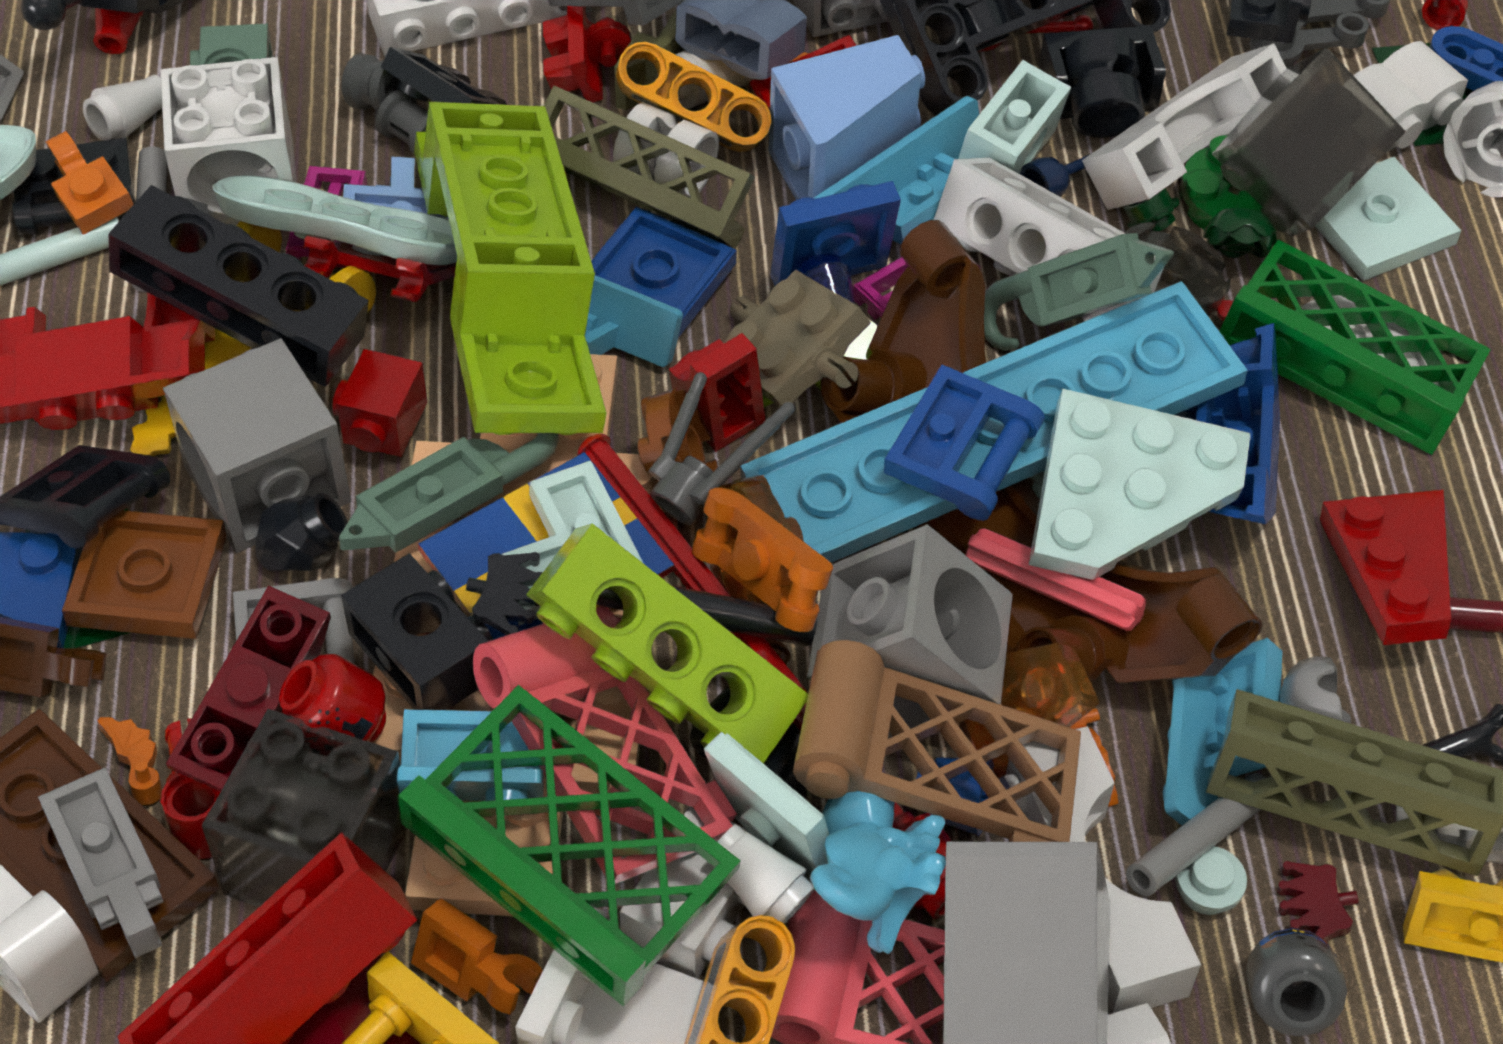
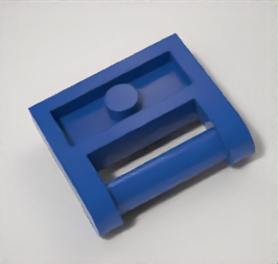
M941 365L885 457L884 473L954 503L964 515L972 519L987 520L998 502L997 489L1026 439L1036 436L1045 420L1044 413L1036 404ZM991 417L1002 422L1004 428L973 479L958 471L988 419Z

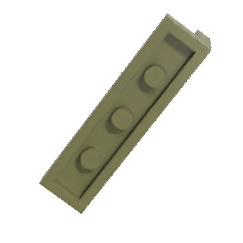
M553 85L544 104L551 127L553 128L563 106L566 105L580 112L585 132L565 140L555 137L564 171L734 249L737 248L745 228L735 221V218L755 179L752 174ZM592 117L604 122V124L595 127ZM622 130L628 133L634 153L610 162L604 158L599 138ZM640 139L653 144V146L643 149ZM589 143L592 153L580 148V146ZM671 152L677 155L684 176L664 184L654 182L647 161ZM689 161L704 168L692 172ZM638 165L641 175L628 170V168ZM718 174L734 181L720 211L702 203L696 184ZM687 187L691 198L676 191Z
M1236 689L1228 711L1224 740L1208 778L1207 793L1479 876L1503 827V770ZM1235 756L1264 764L1272 776L1252 782L1229 775V771ZM1319 781L1334 786L1340 797L1323 803L1304 798L1298 786ZM1387 802L1402 807L1409 818L1388 824L1372 819L1366 808ZM1455 823L1478 830L1470 849L1440 840L1434 829Z

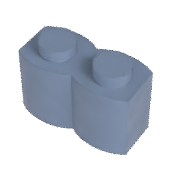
M685 0L677 6L675 41L687 52L699 58L722 60L723 63L736 73L747 78L762 80L771 76V68L788 64L804 52L807 16L796 6L785 0Z

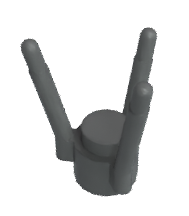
M697 373L694 376L688 393H686L662 454L648 470L659 481L650 493L651 498L672 518L683 524L691 525L703 510L709 490L720 488L779 429V426L795 411L793 403H784L714 472L703 462L692 456H686L682 463L676 462L675 458L707 381L704 373Z

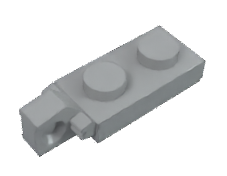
M102 768L38 796L92 919L96 917L101 930L119 923L135 958L163 946L148 911L149 908L164 902L159 891L161 886L107 769Z

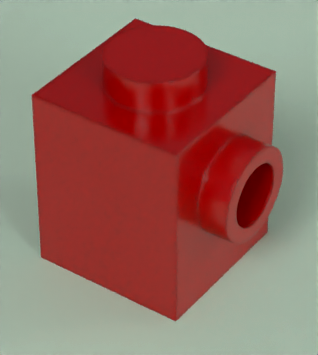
M364 349L349 379L340 381L333 398V414L339 416L343 443L354 445L366 452H382L402 457L428 402L423 363Z

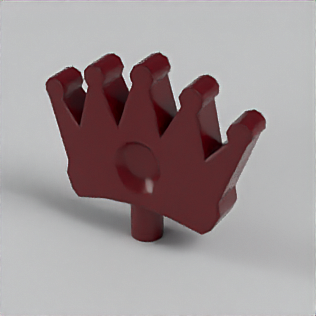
M1285 861L1282 866V874L1284 876L1292 875L1295 879L1280 881L1277 893L1281 896L1290 895L1294 898L1288 901H1281L1278 912L1282 916L1287 914L1301 916L1299 919L1291 920L1289 928L1311 931L1327 942L1337 936H1345L1350 933L1353 920L1344 907L1357 905L1359 903L1358 895L1355 890L1338 893L1336 868L1328 864L1316 866Z

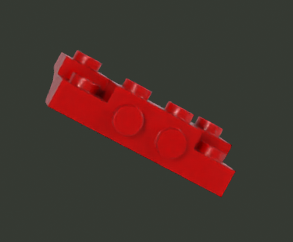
M148 292L144 326H141L131 316L46 331V315L35 306L26 308V315L0 319V424L34 419L43 428L66 430L75 427L77 421L100 417L108 420H124L131 418L135 411L158 408V397L165 396L163 387L180 381L190 374L205 370V342L215 341V328Z

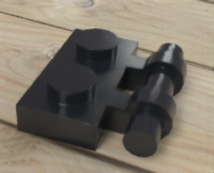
M390 47L381 65V68L400 79L397 85L398 89L424 102H428L431 99L434 102L507 105L505 100L491 91L471 86L469 77L455 68L438 65L423 54Z

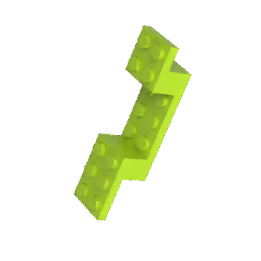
M429 102L426 132H416L414 154L427 214H440L449 218L457 253L450 321L474 432L510 435L513 433H558L561 435L603 433L607 412L585 338L595 272L546 107Z

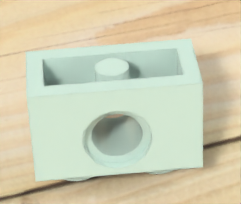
M1022 60L968 128L958 159L990 157L1020 174L1022 166L1034 160L1056 131L1071 87Z

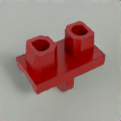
M567 6V15L543 21L545 44L552 56L543 59L544 76L551 89L553 85L568 92L580 89L584 98L592 103L603 100L602 65L612 67L618 62L621 54L632 41L631 32L625 25L609 17L603 18L595 24L586 17V6Z

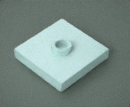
M1395 157L1301 192L1297 204L1362 281L1456 245L1462 231Z
M721 732L704 748L716 782L737 813L735 819L743 825L748 833L806 868L807 872L804 877L811 882V872L819 865L828 864L825 839L829 835L824 815L728 733L725 735Z

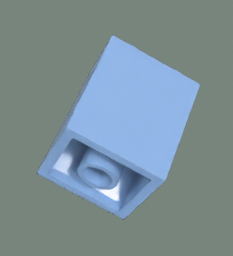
M899 35L771 68V125L769 129L768 151L796 200L805 197H816L920 127L921 118L918 100L919 90L925 85L924 69L920 59L916 55H910Z

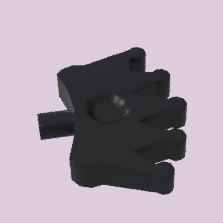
M537 552L512 555L491 554L488 556L486 581L468 578L466 591L481 594L472 608L473 617L476 621L486 623L505 635L518 632V627L510 625L508 621L525 622V624H531L534 621L533 612L524 609L522 606H540L526 595L530 590L528 587L533 586L542 574V572H534L526 568L530 565L536 567L540 564V555Z

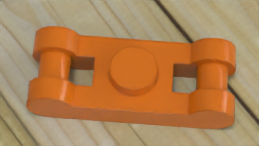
M726 488L710 489L703 508L704 513L708 516L705 528L699 529L696 532L691 549L692 554L701 561L718 565L776 611L775 619L780 625L798 632L813 630L820 610L815 600L818 591L826 589L828 586L833 565L743 495ZM733 527L738 530L736 540L730 536Z

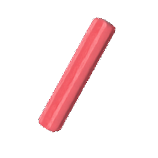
M985 528L980 529L976 534H972L968 541L966 556L980 568L1120 629L1132 631L1136 625L1140 624L1144 616L1146 599L1143 595L1101 577L1090 580L1029 565L1030 547Z

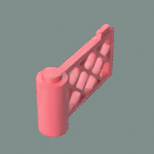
M603 606L596 607L599 619L606 626L613 628L620 622L621 618L614 615L609 609ZM543 623L481 643L476 647L473 655V672L479 691L490 707L495 709L517 685H520L550 710L577 720L575 730L580 734H584L586 724L622 737L623 741L618 758L608 756L656 794H659L667 803L669 799L693 807L705 825L700 827V829L715 841H718L733 826L731 822L737 815L736 811L716 780L705 783L664 716L646 701L650 695L646 688L631 676H629L626 682H623L603 670L591 658L596 649L576 633H574L571 639H567ZM617 686L632 709L629 720L592 706L596 693ZM519 712L512 720V723L528 749H544L543 730ZM552 738V749L564 748ZM633 742L659 752L667 765L664 776L627 762ZM574 763L553 765L555 794L557 796L593 794L580 789L571 775ZM577 763V764L583 765V766H585V767H588V766H587L586 764H584V763ZM545 765L539 766L546 777ZM611 784L609 785L608 793L619 792ZM630 807L609 809L611 821L648 834L647 839L654 838L653 819L650 815ZM600 809L567 811L585 843L602 842L601 817L600 820L597 817L600 816ZM663 826L664 838L676 837ZM695 851L665 853L666 864L692 854ZM656 854L632 855L624 858L621 856L613 857L615 884L657 868ZM595 858L605 875L604 858Z
M814 890L806 902L788 921L787 929L792 934L795 944L794 961L771 1037L783 1044H909L903 1042L908 1038L914 1044H932L923 1030L944 1019V1003L915 1019L895 988L924 973L944 1002V975L937 965L944 962L945 930L904 919L896 941L903 942L915 962L887 977L871 954V948L868 946L867 934L872 926V920H858L836 911ZM926 949L934 950V952L929 954ZM867 973L873 985L862 990L865 974ZM880 996L884 998L902 1027L884 1037L853 1029L858 1008Z

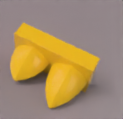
M1446 868L1432 873L1419 871L1403 923L1404 943L1503 963V879L1495 885L1461 879Z

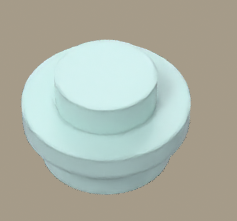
M1216 846L1212 847L1175 876L1177 889L1184 902L1194 911L1206 915H1215L1234 908L1241 901L1247 887L1246 871L1239 859L1229 851Z

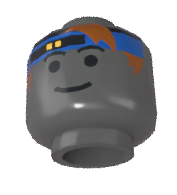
M1289 928L1274 931L1264 937L1250 953L1245 975L1254 1009L1265 1024L1281 1034L1302 1037L1317 1034L1336 1021L1344 1009L1348 990L1338 957L1327 941L1311 931Z

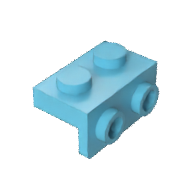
M404 709L401 766L397 769L399 793L418 775L426 779L492 711ZM511 721L500 732L501 752L529 750ZM492 741L480 753H493ZM539 766L502 768L503 800L544 797V774ZM494 769L462 771L446 788L463 801H494Z

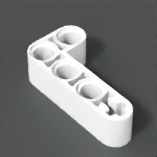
M0 864V986L29 1016L40 1023L96 977L99 972L80 929L62 906L43 890L33 897Z

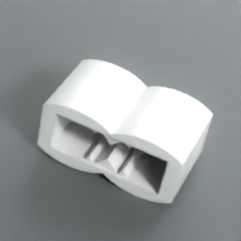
M1422 41L1412 42L1394 52L1383 63L1370 65L1349 78L1340 88L1333 114L1377 153H1386L1397 146L1403 149L1412 144L1422 130H1426L1436 124L1445 125L1449 123L1454 110L1464 101L1462 97L1468 80Z

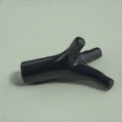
M1494 705L1487 716L1478 722L1427 742L1423 746L1462 758L1472 755L1489 756L1503 763V748L1492 742L1495 733L1503 727V705Z

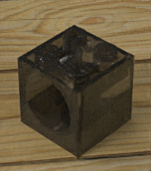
M267 709L202 824L224 895L260 907L341 832L384 871H387L408 830L402 825L398 795L400 793L397 785V769L401 765L398 751L326 727L311 728L301 719Z

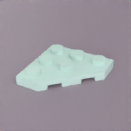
M1062 389L1056 406L1029 565L1094 580L1114 569L1116 563L1142 548L1146 551L1182 531L1190 521L1213 508L1217 511L1237 500L1244 487L1251 433Z

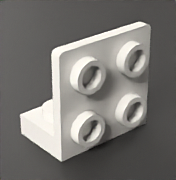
M594 908V909L597 910L601 915H603V916L605 917V911H604V910H601V909H598V908ZM553 950L515 1026L518 1044H684L704 981L656 963L644 976L643 986L623 1007L564 957Z

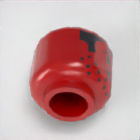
M322 654L312 660H304L298 663L290 671L280 690L279 703L282 708L285 727L295 737L330 756L345 757L360 750L363 746L373 743L381 734L386 723V697L383 684L371 673L337 654Z

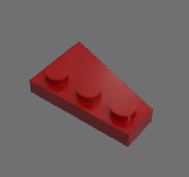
M1444 489L1373 497L1360 496L1352 499L1323 502L1320 523L1383 646L1447 639L1451 622Z

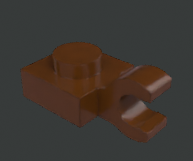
M0 617V690L41 698L51 693L53 680L70 685L88 687L91 685V679L100 681L104 679L107 653L91 649L57 648L59 628Z

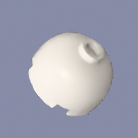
M1495 81L1470 93L1454 110L1443 135L1444 154L1454 175L1463 183L1466 179L1489 187L1480 193L1490 197H1503V81Z

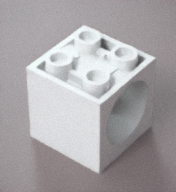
M278 57L160 69L164 152L175 196L208 204V215L225 224L236 226L240 221L223 214L213 191L215 183L227 177L241 175L262 176L297 183L293 138Z

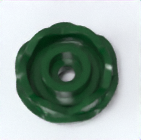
M1230 208L1219 211L1208 222L1202 238L1207 239V251L1209 253L1219 249L1223 255L1232 259L1242 257L1247 253H1252L1258 258H1264L1277 242V233L1273 224L1263 212L1245 208Z

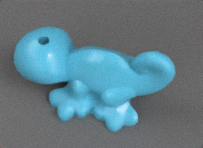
M857 790L856 792L846 793L843 797L827 800L822 814L829 831V835L825 839L828 864L817 866L811 872L810 879L816 892L836 911L858 920H872V926L867 934L868 946L878 953L883 951L889 954L894 947L900 927L911 908L923 895H933L939 887L940 876L946 866V857L936 853V850L940 844L938 837L944 827L945 819L939 815H930L923 820L914 822L904 832L892 828L895 802Z

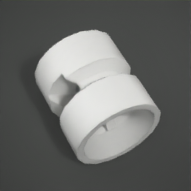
M642 102L636 105L626 117L715 158L718 156L719 138L716 132L687 120L678 123L674 114L649 103ZM619 130L615 141L613 162L634 153L628 133ZM640 139L643 149L653 146V144ZM671 152L647 161L652 178L656 183L664 184L684 176L677 155ZM689 161L692 172L704 168ZM638 165L628 168V170L641 175ZM709 178L696 183L699 193L705 187ZM687 187L676 191L691 198Z

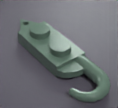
M1137 233L1121 234L1031 266L1026 271L998 280L985 290V339L993 347L1003 351L1015 350L1019 347V340L1003 336L998 330L996 323L998 308L1002 304L1018 298L1029 320L1037 326L1043 327L1058 325L1152 294L1150 284L1168 263L1174 252L1140 241Z
M537 433L535 439L510 453L498 444L485 439L473 438L467 440L465 437L456 440L356 495L357 509L339 536L340 549L344 551L389 546L397 553L501 494L504 485L543 464L554 454L559 442V434Z

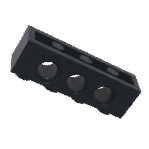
M153 185L144 192L108 234L109 272L253 349L282 338L306 377L324 387L332 380L365 335L369 300L360 296L352 287L324 277L304 266L296 257L275 251L251 238L240 227L225 224L198 210L187 199L180 196H172Z

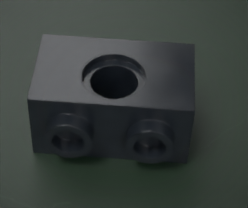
M409 553L341 595L348 633L414 710H448L479 690L473 672L474 651L479 644L491 641L493 637L484 623L476 621L473 614L467 617L458 608L449 585L437 571L432 570L427 573ZM430 632L428 635L415 636L420 633Z

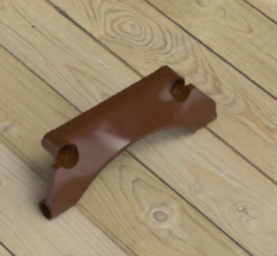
M929 220L912 229L904 238L900 246V255L908 267L897 280L870 342L869 348L872 354L868 359L843 356L845 360L857 366V380L854 382L845 376L852 385L847 388H841L827 377L821 379V395L824 402L832 409L841 423L927 388L941 365L963 373L986 363L984 332L985 282L983 273L945 223L939 220ZM1024 479L996 492L998 502L987 520L972 519L964 515L957 508L920 524L916 528L928 524L964 555H966L968 541L972 534H976L980 529L984 528L1032 548L1040 499L1027 480ZM1121 560L1117 562L1114 569L1100 577L1139 593L1146 599L1144 616L1140 624L1136 625L1132 631L1120 629L984 570L1013 594L1006 655L1016 667L1020 677L1028 685L1035 687L1087 686L1096 680L1105 668L1117 683L1216 676L1235 655L1246 649L1257 638L1263 626L1259 617L1218 567L1164 572L1128 564Z

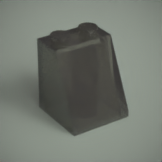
M1325 47L1283 71L1212 155L1222 164L1220 170L1226 180L1235 188L1247 191L1262 206L1260 212H1263L1268 217L1274 228L1292 237L1312 229L1406 131L1337 57Z

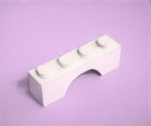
M1275 44L1260 47L1230 57L1087 156L1082 162L1107 210L1149 200L1187 173L1184 163L1196 152L1208 146L1213 138L1227 135L1264 118L1299 92Z
M1088 726L1076 729L1081 731L1070 842H1086L1085 836L1105 818L1115 783ZM1036 741L1023 744L1024 748L1043 772L1058 765L1059 749ZM1010 759L1008 760L1006 775L1000 778V782L1006 790L1025 781ZM1035 792L1015 801L1029 820L1051 827L1052 815ZM1105 878L1110 898L1108 1015L1144 1003H1148L1153 1008L1189 997L1201 963L1172 902L1147 900L1131 895Z

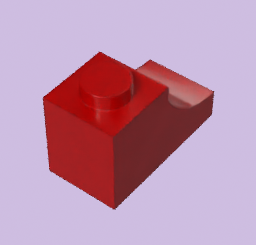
M743 333L726 343L718 339L701 350L692 351L686 354L678 364L669 368L672 389L676 388V391L683 389L688 393L694 376L699 372L706 375L707 381L697 407L711 440L706 442L715 452L766 421L757 348Z

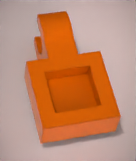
M67 131L45 141L47 147L56 158L54 161L56 166L64 176L52 182L51 185L59 201L83 235L129 211L134 205L129 192L103 156L87 164Z
M440 898L423 911L411 964L466 1002L479 992L493 1008L510 1015L516 1008L520 989L515 985L521 987L525 992L532 994L543 972L539 964L527 956L495 953L494 948L497 935L444 899Z

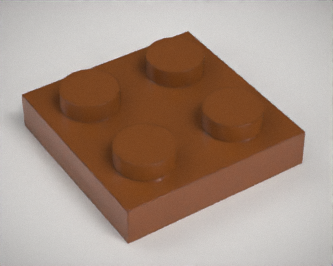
M123 510L98 527L97 537L83 547L62 608L66 625L70 627L197 639L227 537L224 521Z

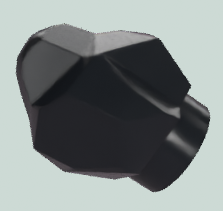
M322 492L313 497L307 495L283 499L264 510L261 515L255 547L259 563L270 572L322 569L337 550L339 536L348 523L343 510L331 496Z

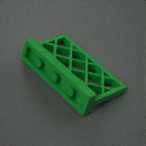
M1279 239L1247 286L1243 285L1236 295L1219 330L1227 343L1232 345L1255 338L1256 328L1274 323L1277 371L1279 375L1433 455L1464 402V398L1491 350ZM1278 263L1300 274L1303 280L1286 281L1277 266ZM1340 295L1352 301L1356 308H1339L1332 296ZM1295 297H1313L1320 309L1302 310ZM1386 323H1394L1406 329L1409 336H1393ZM1366 324L1373 337L1356 338L1349 325ZM1440 351H1448L1469 363L1448 365ZM1420 352L1428 366L1411 367L1403 353ZM1432 382H1438V384L1440 385V387L1437 386L1436 384L1432 383Z
M517 685L426 779L418 775L398 795L402 825L623 1007L643 986L644 976L740 867L741 860L520 685ZM520 712L543 730L544 749L501 752L500 732ZM552 738L564 748L552 749ZM492 741L493 753H480ZM586 764L597 773L599 793L556 796L553 765ZM545 765L547 797L503 800L502 768ZM494 769V801L463 802L446 788L462 771ZM607 782L620 792L608 793ZM640 807L653 819L654 838L611 841L609 809ZM600 809L602 842L559 845L557 812ZM548 813L550 846L519 848L506 837L504 816ZM496 816L497 829L482 817ZM663 826L676 837L664 838ZM695 851L715 867L700 885L668 887L665 853ZM656 854L659 888L615 890L613 857ZM604 858L606 891L574 893L562 883L561 860ZM552 861V874L538 862ZM685 901L671 916L670 902ZM660 903L662 928L642 948L619 929L617 906ZM608 907L609 920L594 908Z

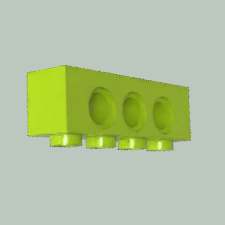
M593 523L575 528L526 594L541 606L536 616L550 629L567 639H571L574 633H576L596 649L591 658L603 670L623 682H626L629 676H631L647 688L651 693L646 701L657 712L676 724H681L685 718L705 734L700 741L704 748L721 732L725 735L728 733L752 755L764 763L807 702V692ZM605 589L614 591L623 603V616L620 622L613 628L606 626L599 619L596 611L597 599ZM661 632L669 634L677 646L676 660L666 671L655 663L652 656L653 641ZM717 674L721 675L728 682L731 693L729 703L719 713L710 706L706 694L710 680Z

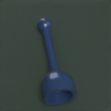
M1087 156L1066 165L1059 164V161L1053 157L1038 158L1023 165L1020 175L1061 197L1065 194L1070 183L1069 176L1085 169L1082 160Z

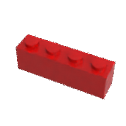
M341 832L117 1036L119 1044H288L296 1030L325 1004L337 1000L345 992L350 981L376 957L393 949L401 941L406 930L417 921V918L399 883Z

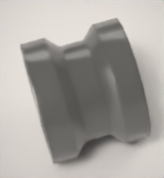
M359 53L347 62L341 83L344 100L350 107L362 110L373 107L378 111L381 103L389 94L400 90L397 88L400 79L381 68L384 60L379 61L376 56Z

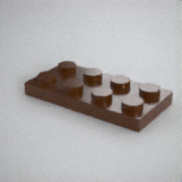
M39 708L0 738V864L33 897L43 890L62 906L80 929L97 966L99 975L108 982L131 963L135 957L119 923L101 930L96 917L92 919L38 799V796L98 771L102 767ZM110 776L161 886L159 891L164 902L148 909L156 926L158 936L161 938L219 889L215 874Z

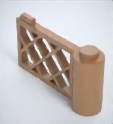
M850 640L832 641L823 645L816 654L793 773L796 779L809 792L825 799H837L843 797L846 793L858 790L1009 839L1008 842H1070L1081 731L884 667L881 656L873 648L863 643ZM895 696L918 703L930 720L910 729L893 706ZM966 719L981 723L996 742L976 750L957 723ZM890 732L893 737L888 739V733ZM938 732L942 734L959 757L958 760L941 768L937 766L920 743V740ZM1033 740L1059 749L1058 765L1043 772L1024 748L1023 744ZM902 749L922 776L910 782L883 773L884 757ZM1004 753L1025 779V781L1007 790L986 763ZM969 771L989 798L980 803L963 799L949 782V779ZM1035 792L1052 815L1051 827L1029 820L1015 801Z

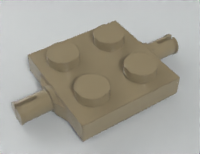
M797 270L787 279L779 282L760 306L744 296L736 298L742 307L732 302L730 315L741 323L730 331L723 343L743 333L757 348L762 395L781 407L786 402L793 403L807 388L820 381L823 377L834 381L841 388H847L852 385L845 376L854 382L857 380V366L845 360L843 356L850 344L871 324L859 306Z

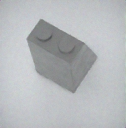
M1097 842L946 843L943 1044H1107L1110 898Z

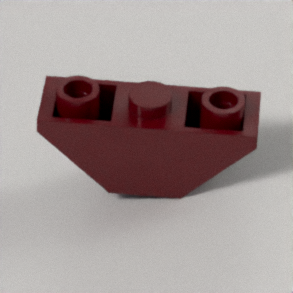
M268 585L166 762L167 767L231 797L275 757L289 731L284 725L282 708L279 703L281 687L290 671L298 663L304 660H312L320 655L331 619L330 612Z

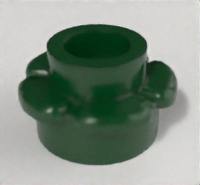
M1164 188L1149 200L1124 206V210L1130 219L1127 226L1132 231L1142 229L1145 236L1165 229L1176 220L1172 212L1179 206V199H1171L1167 189Z

